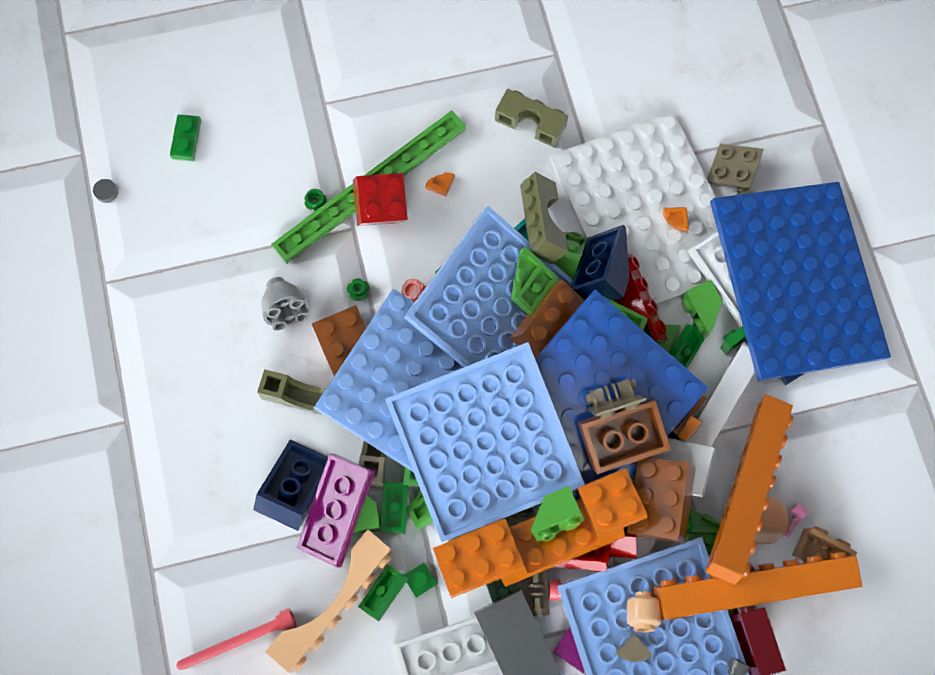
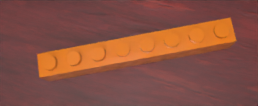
M767 394L764 395L756 407L705 571L734 585L741 578L745 579L751 567V564L747 563L749 555H753L757 546V541L754 538L756 533H759L762 528L764 519L761 518L762 511L764 512L767 509L770 497H767L768 490H771L774 486L776 476L773 473L779 467L782 460L779 452L787 442L788 436L785 435L786 429L790 428L794 418L791 415L793 405Z
M846 551L830 553L831 558L823 559L822 555L806 557L807 562L799 563L798 559L782 561L783 566L774 567V563L758 565L759 570H749L745 579L741 578L735 585L710 574V578L701 579L700 575L686 576L685 582L676 583V579L661 580L660 586L652 588L654 597L660 601L661 619L667 620L863 587L857 556H847Z

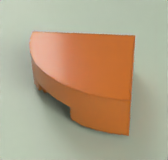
M446 172L432 177L425 184V189L447 196L455 179V174Z
M687 207L663 208V217L672 228L683 232L688 231Z
M690 416L678 433V437L684 441L689 440L703 422L694 416Z

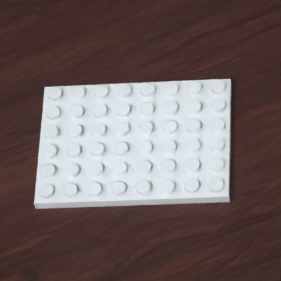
M674 111L550 155L551 165L586 239L621 225L626 227L628 254H633L640 264L639 271L641 276L647 281L649 295L657 306L682 297L687 290L707 282V279L687 251L718 231L710 201L716 197ZM687 207L688 231L683 232L672 228L663 217V208Z

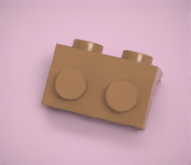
M814 526V528L803 529L792 556L802 562H807L806 557L822 555L823 559L831 558L830 553L846 551L847 556H856L857 551L850 548V543L839 538L835 540L828 536L829 532Z

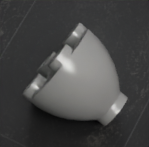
M274 277L267 282V288L261 302L264 321L272 326L273 330H283L286 326L296 322H303L309 317V301L297 286L286 282L282 277Z

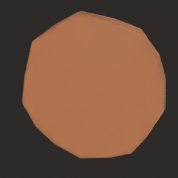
M770 497L767 509L764 512L762 511L761 518L764 519L762 528L759 533H756L754 540L758 544H775L788 530L789 518L786 509L780 501Z

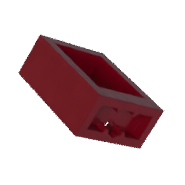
M756 605L735 609V615L730 616L745 662L750 666L749 674L773 675L787 671L766 608L757 609Z

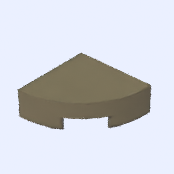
M632 634L615 651L619 657L631 662L644 661L653 655L635 634Z

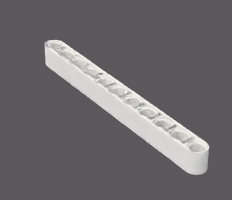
M743 341L735 352L697 418L703 424L685 442L712 446L755 372L746 341ZM637 537V558L648 555L656 539ZM614 557L612 563L618 565L633 560V558Z

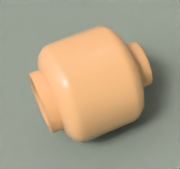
M636 592V596L627 601V623L634 627V631L653 632L655 627L661 624L660 601L655 597H651V592Z

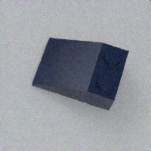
M621 225L587 238L571 288L584 300L593 290H596L603 297L611 301L624 297L629 281L626 227Z
M290 439L257 492L253 510L299 531L310 511L328 456Z

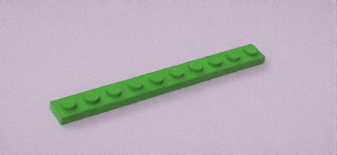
M451 110L363 176L403 173L404 177L466 130V125ZM353 184L271 244L286 264L356 213Z

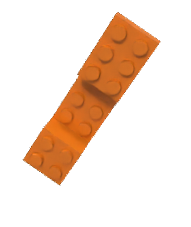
M626 468L579 487L580 499L576 500L584 521L580 522V525L575 529H564L556 533V536L548 541L540 540L537 542L533 536L531 528L536 517L510 528L504 518L433 547L450 597H457L500 578L506 587L624 538V527L648 518L647 512Z

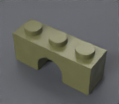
M507 88L495 110L494 121L515 130L521 120L531 119L538 125L535 139L555 148L566 128L568 115L559 109H552L544 105L539 100H532L519 91H512Z

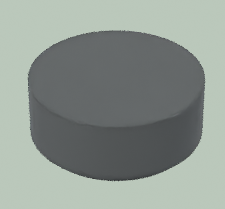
M101 179L94 184L93 194L99 202L110 203L116 199L118 189L113 181Z

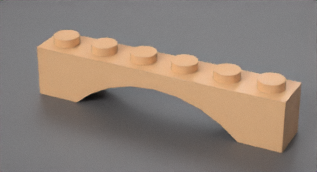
M367 530L351 549L348 576L335 601L311 622L294 629L282 631L265 653L288 673H292L294 670L300 671L308 661L305 656L311 649L316 651L325 640L323 637L324 633L329 628L333 630L342 620V617L339 615L345 608L350 610L359 599L356 596L362 588L367 589L376 577L373 574L379 567L384 569L390 562L392 550Z

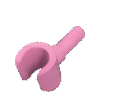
M800 503L794 505L789 511L794 518L784 534L787 538H789L795 526L807 515V510Z

